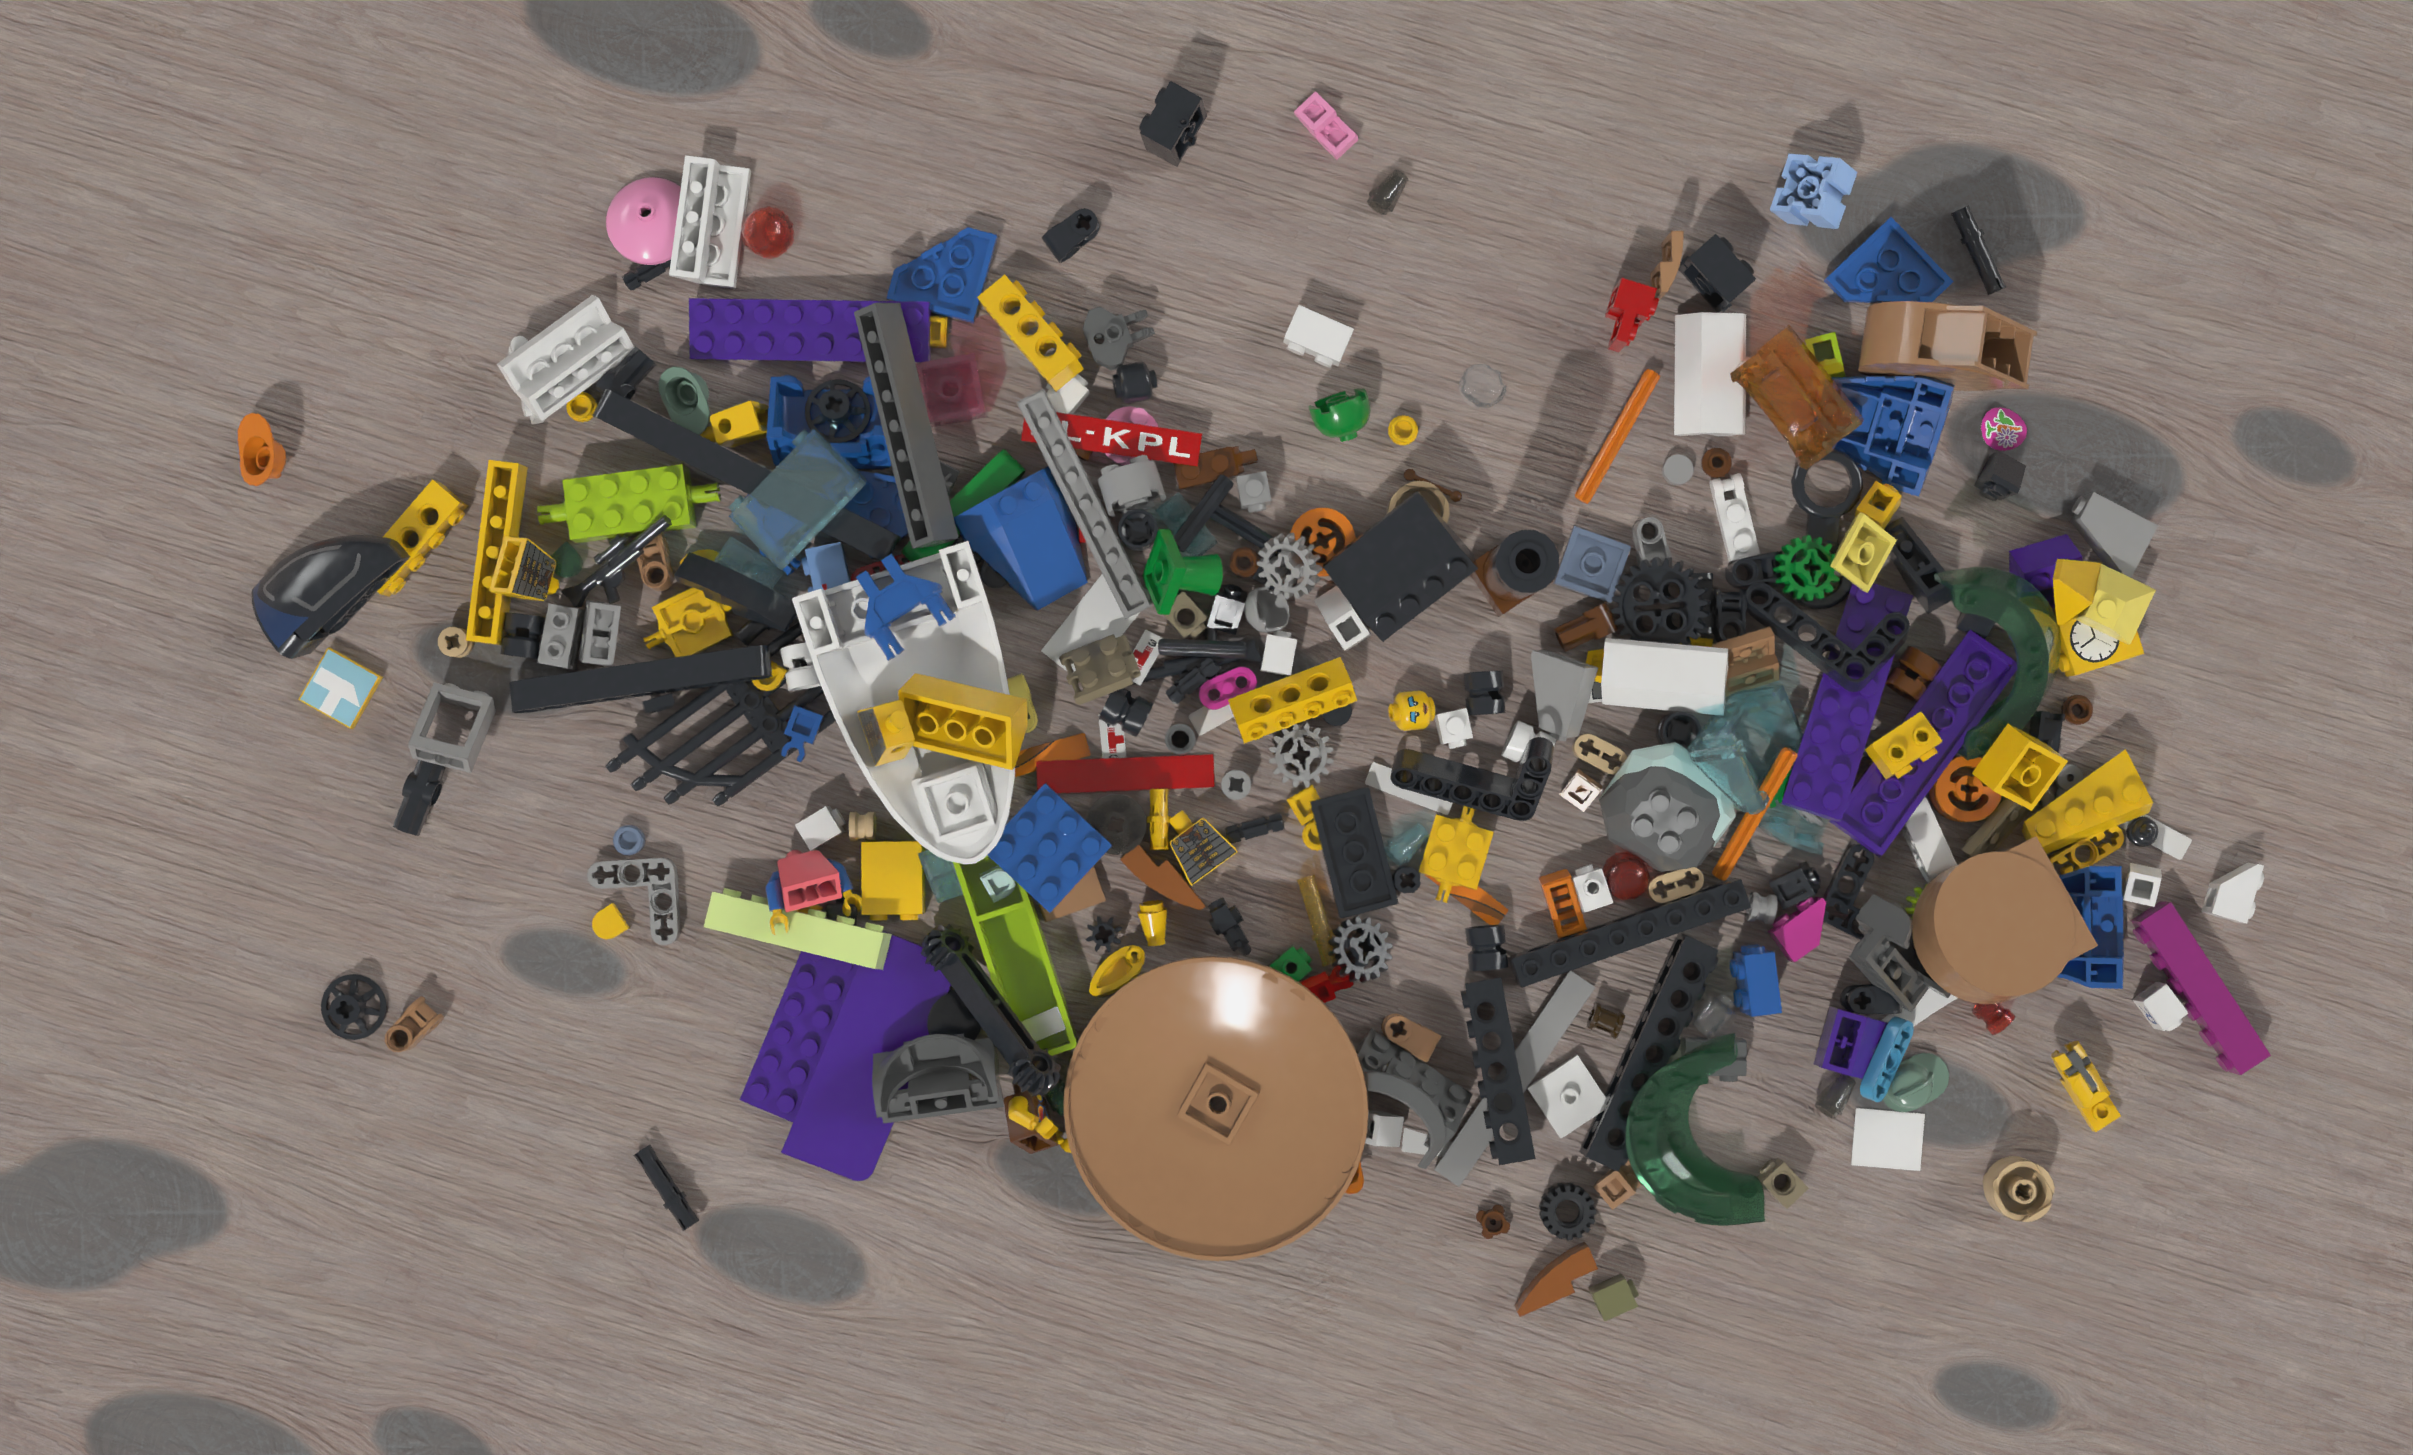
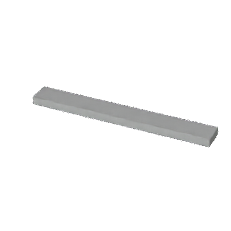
M1042 389L1018 401L1017 404L1124 618L1127 619L1151 607L1152 604L1045 390Z
M1569 971L1515 1050L1523 1093L1596 988L1573 971ZM1505 1067L1500 1072L1496 1080H1501L1505 1077ZM1499 1093L1494 1098V1104L1500 1110H1507L1512 1105V1099L1507 1093ZM1487 1098L1481 1100L1434 1169L1458 1187L1461 1186L1488 1146L1489 1141L1494 1137L1492 1128L1486 1129L1483 1111L1489 1110Z

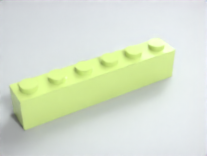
M724 888L723 893L712 892L704 923L705 928L873 969L883 970L892 936V934L883 932L884 926L866 922L864 928L854 925L855 919L837 915L835 921L825 918L827 912L810 908L808 914L798 912L797 910L786 912L784 909L782 914L788 919L789 931L786 933L785 925L777 923L774 926V935L770 929V919L773 916V912L769 911L767 898L752 895L751 900L740 898L742 892Z

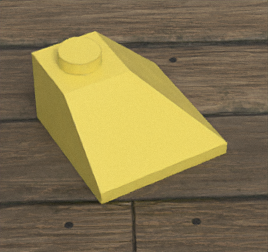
M1859 513L1845 533L1831 563V567L1863 592L1868 593L1897 540L1868 516Z
M2101 564L2093 604L2073 619L2130 645L2156 590Z

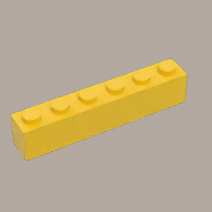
M488 460L466 641L501 645L502 638L507 635V631L503 628L505 612H510L511 597L492 593L489 591L504 536L519 537L528 467L519 463Z

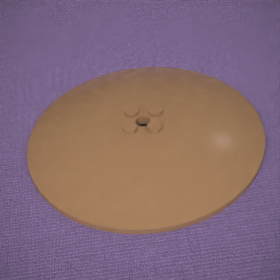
M1207 956L1173 961L1156 967L1121 987L1102 1005L1083 1031L1070 1061L1064 1089V1119L1069 1148L1085 1185L1096 1201L1115 1221L1139 1239L1161 1250L1198 1260L1229 1261L1260 1256L1284 1247L1312 1230L1330 1213L1348 1189L1357 1171L1368 1130L1369 1106L1363 1068L1351 1039L1337 1017L1314 993L1290 976L1271 967L1234 957ZM1214 1096L1223 1097L1227 1103L1226 1109L1215 1111L1210 1105L1211 1098Z

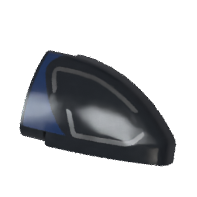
M373 535L340 536L311 543L282 559L252 589V605L256 619L269 642L282 656L293 659L311 654L329 635L343 628L410 558V555L394 539Z

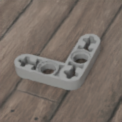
M669 858L601 861L590 866L587 878L589 883L595 888L648 886L652 939L659 945H669L678 940L681 931L677 867ZM645 863H649L648 869L660 868V863H663L664 868H669L670 873L664 876V880H661V876L658 874L648 875L650 882H646L647 869ZM631 864L636 865L640 869V877L635 882H630L624 875L626 867ZM615 865H619L617 876L620 883H616L617 877L605 878L604 884L601 883L600 878H595V872L600 871V866H603L605 872L616 871ZM660 893H667L672 899V905L667 910L660 909L656 904V898ZM673 913V919L667 918V927L673 929V934L668 935V940H665L664 935H659L658 929L664 926V920H657V914L667 915Z

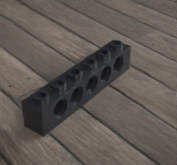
M1502 978L1466 983V990L1461 991L1464 1009L1470 1008L1472 1020L1466 1021L1469 1039H1476L1477 1050L1472 1051L1475 1069L1481 1068L1483 1080L1478 1081L1480 1098H1487L1489 1110L1483 1111L1486 1129L1492 1128L1494 1141H1489L1492 1160L1498 1159L1499 1165L1536 1159ZM1488 1002L1494 1006L1495 1014L1490 1020H1482L1478 1016L1477 1009L1481 1003ZM1489 1032H1494L1500 1037L1501 1043L1496 1050H1488L1483 1045V1037ZM1495 1062L1502 1063L1506 1068V1075L1501 1080H1494L1489 1075V1067ZM1507 1093L1510 1095L1512 1105L1509 1109L1500 1110L1495 1106L1494 1098L1497 1094ZM1512 1123L1517 1127L1518 1135L1515 1139L1505 1140L1502 1138L1500 1128L1503 1124Z

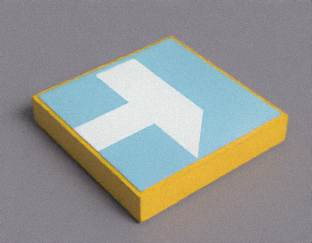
M328 647L298 700L344 726L354 729L383 676Z

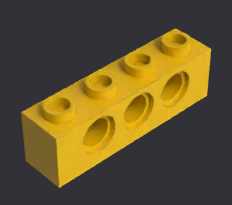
M1004 274L977 298L989 315L1054 391L1057 392L1084 369L1078 360L1082 355L1071 342L1065 345L1060 339L1063 333L1053 321L1049 324L1046 323L1042 318L1046 314L1035 300L1031 303L1027 301L1024 296L1028 293L1017 280L1012 283ZM1014 307H1020L1019 311L1015 314H1009ZM1038 327L1036 333L1027 335L1030 329ZM1057 348L1053 355L1045 356L1049 349Z
M432 479L383 536L397 541L410 555V558L377 591L379 594L390 597L392 594L396 595L406 584L404 579L411 571L416 572L421 568L426 560L424 556L431 548L436 549L444 541V533L451 525L456 526L465 516L463 511L468 505L441 482ZM432 510H437L438 520L435 524L430 525L427 520L428 514ZM416 532L419 537L418 544L410 548L408 538L412 533Z
M1341 657L1228 699L1244 744L1357 701L1351 679Z

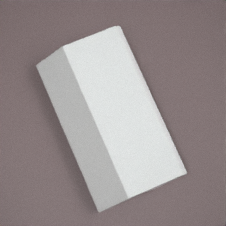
M685 155L670 276L707 286L736 289L751 170L749 168L719 165L715 159Z
M591 295L497 363L513 391L540 421H543L598 381L607 371L617 367L634 346L624 328L611 321L599 298Z
M1699 312L1675 315L1674 435L1709 434L1718 437L1745 435L1746 314Z
M1606 638L1601 681L1602 704L1724 716L1728 649Z

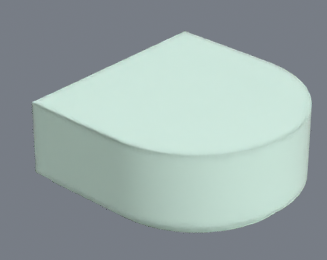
M1000 866L993 867L980 874V879L993 903L1009 896L1015 888V880Z

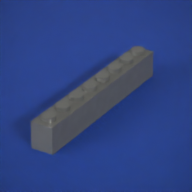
M873 303L855 311L854 315L912 549L939 546L958 539V534L901 304Z

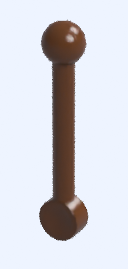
M1407 469L1404 472V478L1407 481L1429 482L1439 488L1443 494L1449 496L1453 502H1459L1462 499L1461 492L1448 490L1416 475L1413 469Z

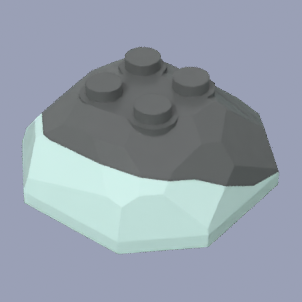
M1676 742L1632 750L1599 798L1608 840L1659 872L1688 869L1701 865L1736 817L1727 774Z

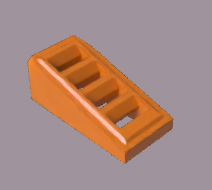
M1563 869L1539 877L1558 939L1587 930L1569 871ZM1569 893L1570 897L1553 902V898ZM1573 906V909L1557 914L1556 910ZM1576 916L1577 921L1561 926L1560 921Z

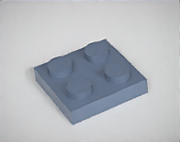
M1574 526L1553 584L1610 604L1612 603V597H1614L1616 591L1615 586L1619 583L1631 546Z

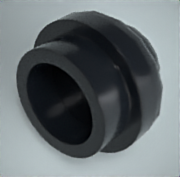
M2138 817L2129 822L2126 834L2129 841L2135 846L2146 847L2153 844L2157 839L2158 826L2148 817Z

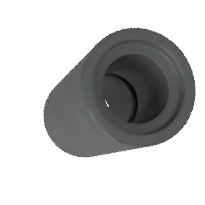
M1176 724L1171 726L1166 732L1165 743L1172 753L1185 755L1194 748L1196 737L1189 726ZM1178 731H1184L1189 735V743L1184 748H1176L1172 744V736Z

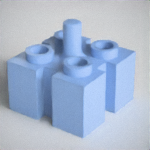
M1789 154L1781 175L1786 179L1784 188L1777 187L1770 211L1787 224L1808 226L1810 221L1817 227L1838 229L1846 208L1841 203L1844 195H1850L1857 171L1841 158L1819 156L1818 161H1816L1809 155Z

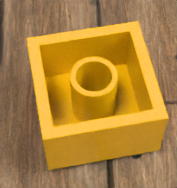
M2008 723L1972 774L1994 792L2032 811L2068 760L2046 743Z

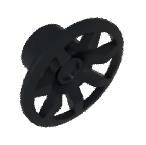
M834 379L823 382L810 393L805 404V419L808 427L818 438L829 443H845L855 439L864 431L870 419L871 410L866 394L858 385L847 380ZM835 386H846L852 390L845 394L840 390H836ZM829 387L830 390L825 392L820 399L815 398L822 390ZM856 393L862 398L864 408L851 406L850 402ZM812 403L817 405L821 411V414L813 420L810 414ZM864 414L861 425L855 429L849 420L850 415ZM825 421L830 422L829 436L819 432L815 425ZM841 423L851 432L850 435L845 437H835L838 424Z
M349 974L339 977L327 987L322 997L321 1014L325 1024L334 1034L345 1039L357 1040L370 1036L380 1028L386 1016V998L381 987L375 981L363 975ZM351 980L349 993L344 994L336 988L343 981ZM358 980L366 982L373 989L360 996L358 994ZM333 993L336 998L331 1002L330 1009L328 1010V999L330 994ZM376 993L380 1000V1010L366 1006V1002ZM329 1015H331L335 1022L341 1024L340 1029L332 1023ZM364 1015L379 1016L375 1025L368 1030L363 1018ZM351 1023H356L362 1033L350 1034L345 1031Z

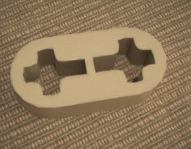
M1591 734L1580 735L1574 740L1572 745L1573 753L1578 759L1610 775H1616L1627 759L1625 752ZM1590 739L1592 741L1591 747L1598 750V754L1595 755L1587 752L1584 756L1581 754L1582 748L1579 746V743L1587 742ZM1603 753L1607 756H1613L1615 753L1618 754L1617 760L1621 762L1620 766H1614L1612 769H1609V762L1601 758Z
M1696 867L1669 871L1651 878L1647 883L1646 892L1651 900L1666 903L1699 891L1703 886L1704 876ZM1688 871L1690 875H1696L1697 880L1693 881V887L1690 888L1688 884L1678 886L1677 881L1686 878L1685 872ZM1658 881L1663 885L1670 883L1673 885V888L1664 891V897L1653 893V889L1657 888L1656 882Z

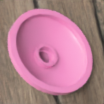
M643 178L626 185L616 194L607 211L606 228L610 241L622 256L630 261L644 265H656L671 260L681 190L679 185L662 178ZM645 210H651L649 216H642V213Z

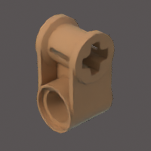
M662 532L643 548L644 553L637 558L643 583L658 592L668 590L674 582L669 546L666 536ZM662 569L664 572L663 580L660 583L653 584L651 580L653 572Z
M423 996L416 999L386 1032L385 1044L391 1051L403 1052L413 1049L444 1019L441 1013L437 1014L425 1003L426 999ZM400 1030L405 1031L408 1035V1042L405 1046L400 1045L396 1039L397 1033Z
M1397 1013L1387 1015L1381 1024L1384 1036L1425 1062H1428L1442 1037L1419 1023L1416 1024ZM1401 1021L1400 1026L1403 1028V1031L1401 1033L1395 1032L1392 1035L1393 1030L1390 1028L1392 1022L1398 1024Z

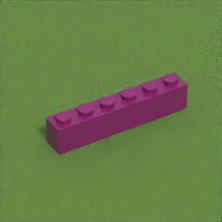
M2160 901L2155 904V907H2150L2130 920L2135 927L2133 929L2134 935L2141 944H2146L2152 954L2149 957L2152 963L2159 970L2164 971L2168 977V980H2166L2167 985L2185 1003L2183 1006L2188 1012L2187 1016L2192 1021L2196 1020L2202 1029L2199 1031L2201 1038L2208 1046H2213L2218 1054L2216 1060L2224 1071L2242 1075L2271 1056L2171 902Z

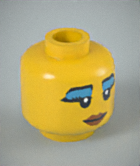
M1424 691L1399 692L1394 697L1393 703L1389 704V718L1391 722L1395 721L1397 727L1402 731L1425 729L1430 724V721H1433L1435 718L1434 701Z

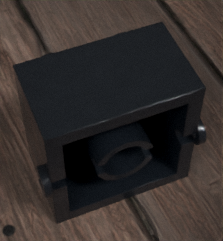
M1170 81L1167 88L1162 87L1155 99V104L1157 105L1151 115L1147 113L1144 116L1139 130H1141L1140 135L1147 151L1178 167L1188 148L1195 145V136L1204 123L1207 113L1201 97ZM1189 137L1193 140L1191 143L1188 142Z
M1715 234L1690 257L1686 256L1680 262L1681 267L1678 270L1717 313L1721 311L1724 313L1732 306L1731 302L1749 287L1756 278L1753 276L1754 270L1750 264L1743 259L1740 261L1733 253L1734 248L1726 238H1719Z

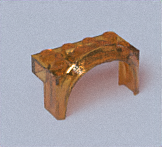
M1789 324L1741 360L1734 371L1730 373L1732 382L1739 383L1772 421L1794 452L1798 465L1803 469L1807 470L1833 451L1838 441L1859 427L1864 421V418ZM1779 368L1777 371H1775L1773 374L1767 377L1764 381H1762V379L1766 375H1768L1774 369ZM1818 416V420L1816 422H1814L1804 431H1800L1802 427H1804L1806 424H1808L1810 421H1812L1814 418Z

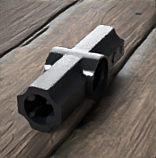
M418 760L414 771L408 775L402 789V796L404 798L394 821V828L415 836L420 835L430 807L434 806L442 790L441 778L446 769L445 766Z

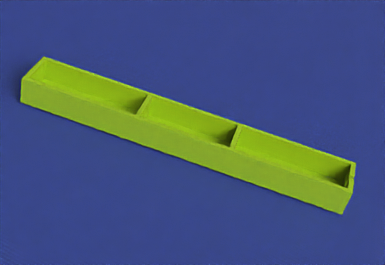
M988 855L973 864L953 862L992 983L1021 1022L1054 1007H1058L1065 1030L1036 1041V1043L1042 1050L1047 1048L1051 1056L1074 1049L1079 1040L1031 895L1015 881L1013 892L1009 896L993 903L980 879V874L999 865Z

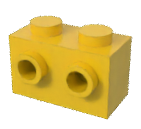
M1919 712L1872 743L1865 751L1886 780L1894 774L1899 779L1913 769L1910 764L1920 758L1922 762H1925L1937 754L1938 751L1935 747L1943 741L1924 714Z

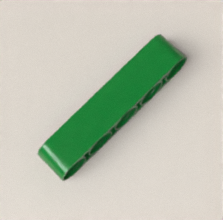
M1005 449L1001 450L950 500L953 518L1014 485L1024 475L1026 469ZM956 527L957 534H958V537H959L961 534H960V532L958 531V529H957V527ZM955 540L939 546L912 549L911 541H909L901 553L910 562L939 553V550L950 547Z

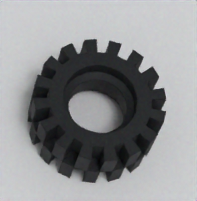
M1569 1182L1567 1184L1557 1183L1556 1187L1553 1188L1551 1186L1548 1188L1549 1192L1543 1194L1541 1197L1543 1199L1542 1203H1539L1540 1219L1546 1229L1559 1239L1573 1240L1574 1237L1578 1239L1583 1237L1582 1234L1584 1232L1588 1233L1591 1230L1589 1228L1590 1225L1595 1223L1594 1214L1596 1215V1209L1594 1208L1595 1203L1582 1187ZM1564 1200H1572L1578 1205V1216L1572 1222H1562L1556 1216V1208Z

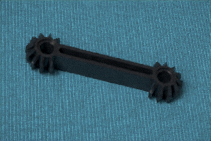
M939 924L923 939L921 954L927 958L925 964H931L934 967V972L940 970L1009 1064L1010 1067L1007 1074L1014 1078L1012 1084L1019 1085L1021 1093L1028 1091L1031 1097L1038 1094L1041 1096L1047 1094L1061 1077L1059 1074L1061 1066L1055 1063L1056 1056H1051L1047 1048L1040 1049L973 957L972 951L974 946L968 943L969 937L961 934V928L954 930L950 924L946 927Z

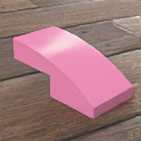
M1316 91L1294 111V114L1336 160L1359 140L1357 134L1337 116L1336 111Z

